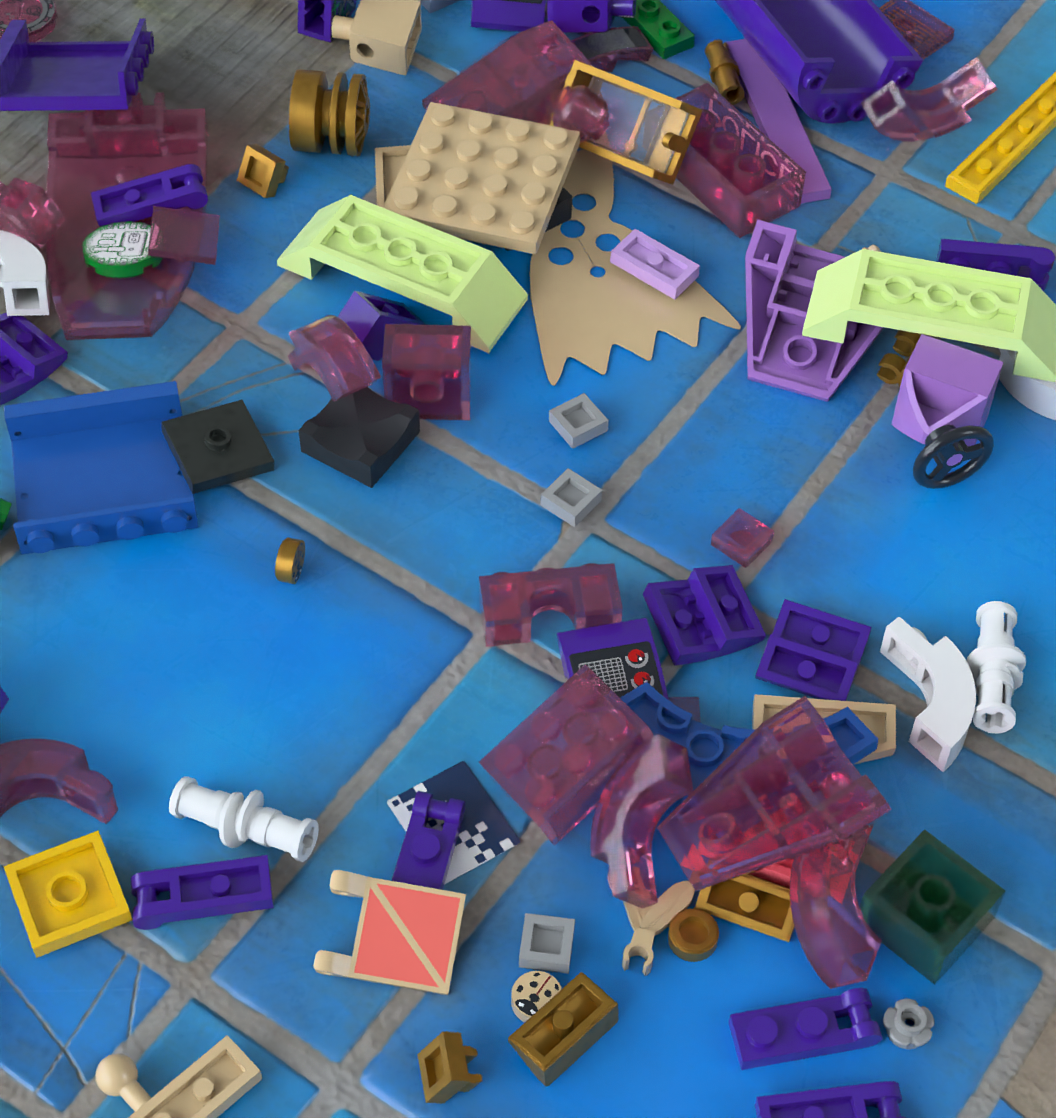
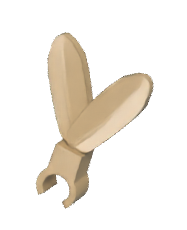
M628 868L622 875L620 890L634 934L631 943L624 949L622 967L624 971L629 969L630 958L641 956L646 960L642 973L644 976H647L653 964L654 954L652 947L654 936L666 929L677 913L689 907L695 893V885L691 881L675 883L652 904L644 878L636 870Z

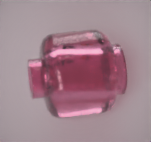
M577 85L573 88L571 86L565 87L550 108V111L554 113L552 118L553 125L580 132V143L586 142L591 138L595 141L598 140L610 124L606 119L609 110L608 103L585 85Z

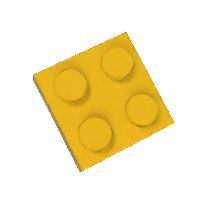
M99 830L3 866L36 958L132 921L129 907Z

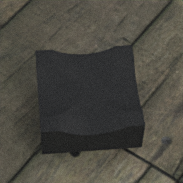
M348 374L322 411L307 420L299 429L301 452L373 488L419 434V409L409 404L390 401L372 391L361 380Z

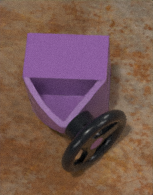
M921 334L904 369L892 425L910 438L925 444L924 449L919 453L914 462L913 476L919 485L930 489H939L955 485L969 478L989 459L993 451L994 440L991 433L983 427L989 415L1004 362ZM933 458L937 466L928 475L926 473V468L928 463ZM971 459L959 469L949 473L952 468L960 465L963 461Z

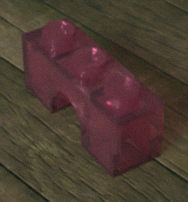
M16 177L8 186L0 181V230L22 237L34 246L42 249L66 218L42 187Z
M588 563L579 567L541 568L536 571L518 573L498 572L488 576H479V604L486 647L531 642V620L538 613L547 610H555L567 615L573 623L574 630L618 623L622 620L623 607L614 563L600 565Z

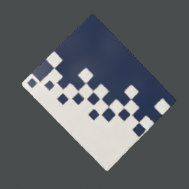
M464 761L387 801L388 806L405 831L408 828L417 791L432 793L433 799L449 802L450 798L466 801L462 825L445 884L520 843L515 832ZM429 818L426 827L442 831L444 821Z

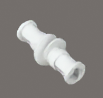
M992 601L981 605L976 611V622L980 627V636L977 649L969 654L966 661L971 669L978 695V706L974 711L973 723L975 727L985 732L998 734L1007 732L1015 725L1016 713L1011 707V697L1014 694V690L1022 686L1024 675L1022 671L1026 666V657L1024 652L1015 647V640L1012 637L1013 628L1017 624L1016 609L1008 603Z
M185 776L176 784L169 802V813L181 820L189 817L219 830V836L223 845L229 848H238L247 839H251L262 846L274 847L291 853L294 859L304 862L311 855L319 832L316 820L306 818L301 821L283 815L280 810L263 807L264 794L256 789L250 792L244 801V796L241 792H233L231 794L222 790L214 791L199 786L196 779Z

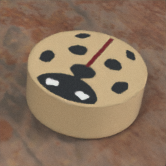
M530 971L520 976L514 983L511 994V1004L515 1015L521 1021L526 1022L562 989L560 983L554 976L543 971Z

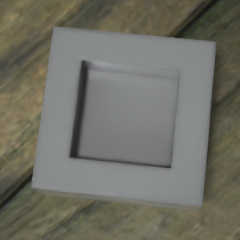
M585 393L549 410V422L572 449L608 431V419Z
M568 468L541 494L540 505L568 524L576 527L602 501V489Z
M525 913L519 954V968L569 974L575 919Z

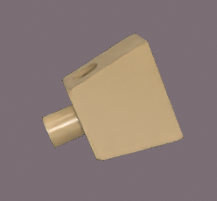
M361 0L354 18L334 16L332 37L349 40L350 58L354 62L400 75H407L422 30L421 0Z

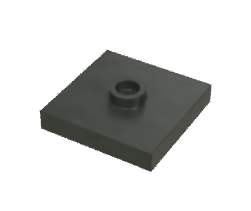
M243 400L162 421V433L192 494L274 470V459Z

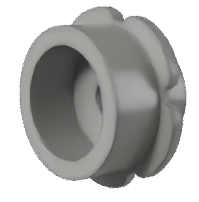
M901 999L895 1003V1007H889L886 1010L883 1024L889 1039L896 1046L903 1049H915L925 1045L932 1037L931 1028L935 1022L931 1011L927 1007L918 1006V1003L912 999ZM911 1019L914 1025L911 1027L907 1026L905 1020Z

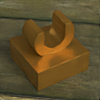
M247 145L236 181L264 198L275 197L279 183L285 182L289 166L285 165V160L260 145Z
M443 1031L417 1054L426 1103L444 1104L458 1091L468 1092L482 1081L481 1074L468 1073L467 1064L478 1054L475 1048L463 1046L461 1032Z

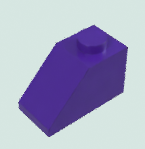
M354 291L328 332L340 342L338 348L348 357L354 360H360L362 357L379 361L422 335L428 326L404 303Z

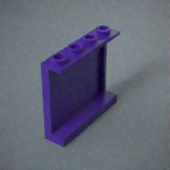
M146 18L139 19L131 41L29 42L26 20H11L0 39V111L128 110L133 96L138 95V82L144 79V68L149 67V54H154V36L152 31H147Z

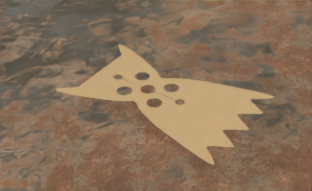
M599 125L592 141L611 148L606 130L602 125ZM585 149L577 151L563 188L572 195V199L579 194L593 196L596 200V206L589 211H580L572 205V219L570 220L582 223L585 228L584 233L578 238L567 237L560 231L562 224L546 231L537 254H532L530 264V297L543 364L550 384L556 385L568 357L580 361L601 375H605L610 350L614 344L631 351L647 361H651L658 331L668 333L684 343L696 347L701 317H706L727 327L740 330L741 326L737 320L696 281L674 300L610 262L611 251H603L596 246L595 241L598 236L613 234L621 242L633 230L615 223L609 218L614 201L612 161ZM563 247L569 249L574 257L566 265H557L549 260V252L554 248ZM594 266L602 267L605 270V275L594 277L591 275L590 270Z

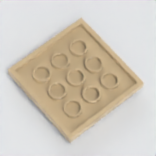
M430 102L383 208L463 240L536 255L579 147L580 131Z

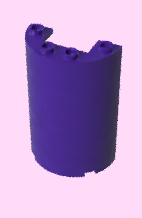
M715 0L801 109L810 118L818 122L835 124L851 120L854 122L862 120L869 113L892 99L898 92L909 87L915 79V73L923 62L919 54L872 0Z

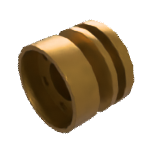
M297 69L292 83L289 108V136L292 150L320 153L325 137L329 136L333 154L341 155L346 139L348 155L360 156L370 121V99L368 97L366 76L363 74H353L348 89L347 75L338 72L333 88L330 90L328 89V81L324 71Z

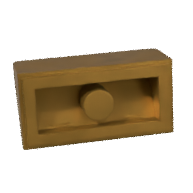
M710 861L694 909L703 910L710 915L789 942L806 894Z
M581 971L510 1035L508 1042L537 1079L548 1087L618 1022V1003Z

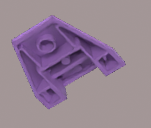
M757 220L745 255L748 380L828 402L884 327L849 321L844 343L802 336L817 271L845 258V256L796 244L797 230Z

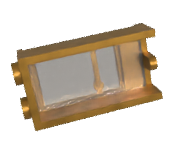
M574 60L571 71L566 77L565 87L558 105L552 114L550 125L580 131V148L673 185L703 110Z

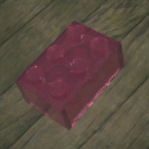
M585 664L479 761V764L494 783L555 846L650 758L660 746L648 725Z

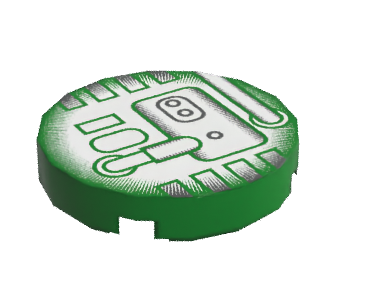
M117 222L99 227L88 234L82 243L85 264L88 268L94 267L95 272L104 277L128 278L138 276L144 273V267L151 264L153 268L158 266L165 256L162 234L155 227L140 222Z

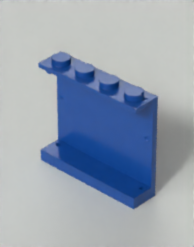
M177 381L4 406L5 422L12 447L18 522L13 523L22 555L45 553L50 550L75 546H91L95 543L121 539L132 540L140 536L167 532L177 533L186 529L199 528L194 494H192L162 433V421L183 416Z

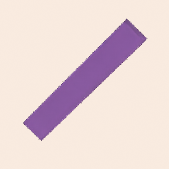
M746 39L726 42L731 58L738 64L740 70L738 78L744 89V96L767 148L775 151L781 161L779 163L775 154L770 152L775 166L780 172L781 179L783 177L785 161L797 171L796 174L787 166V173L796 181L794 183L786 175L785 182L794 189L793 192L784 184L792 204L796 205L830 199V184L785 87Z

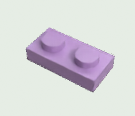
M634 229L611 251L610 262L674 300L699 277L700 265L637 229Z

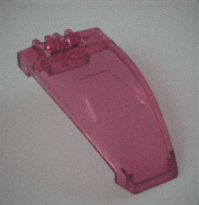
M157 92L154 98V105H144L142 96L138 93L137 96H133L132 105L129 106L128 110H85V112L49 113L47 134L49 158L46 191V252L52 298L66 340L152 337L164 325L178 305L190 282L198 258L204 229L206 205L199 209H190L186 206L135 221L155 227L163 236L165 256L158 266L153 268L151 264L144 267V273L135 277L111 278L97 274L94 267L88 268L85 264L82 243L88 234L99 228L90 192L187 164L197 165L201 169L203 177L201 185L207 191L208 124L205 108L166 110L164 92Z

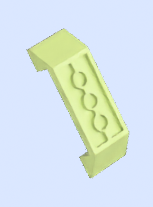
M349 195L319 209L277 259V266L311 280L324 264H327L452 316L453 339L487 353L492 350L528 300L526 291L492 251L353 195Z
M867 249L859 250L817 271L802 336L844 343L848 322H858L1016 351L1012 375L1051 382L1056 381V304L1031 278Z

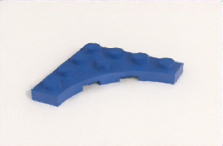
M648 682L609 704V715L725 848L877 750L878 738L848 707L816 722L793 727V732L760 735V730L743 729L724 725L722 730L697 722L692 719L693 714L670 702Z

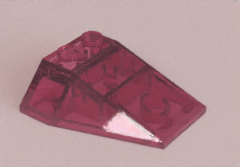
M551 20L499 41L424 98L422 104L426 110L430 102L550 125L552 114L558 105L565 87L566 77L571 71L574 60L590 66L592 64ZM600 92L586 130L610 120V113L602 92Z
M806 696L764 721L657 828L695 891L845 842L888 815L891 807L866 774L860 775L838 746L823 718Z

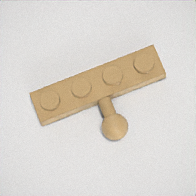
M227 1035L153 1097L137 1082V1066L130 1057L124 1054H111L105 1057L97 1066L95 1078L102 1092L109 1096H121L135 1111L128 1118H217L260 1082L262 1074L260 1069Z

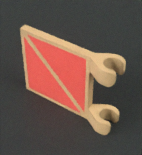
M342 870L333 871L329 884L331 892L336 895L363 898L352 956L320 950L315 955V971L323 975L346 977L448 995L466 894L372 878Z

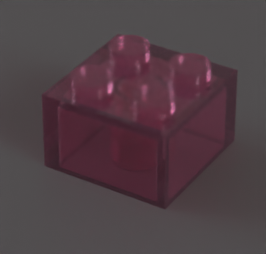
M385 324L382 359L384 398L396 403L409 404L419 409L420 419L470 420L472 386L471 326Z

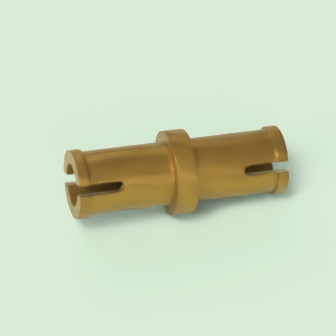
M720 39L711 41L705 48V54L711 66L709 70L710 78L718 86L723 103L726 102L727 105L738 104L742 101L745 94L738 78L740 75L738 64L731 58L726 42L723 43Z

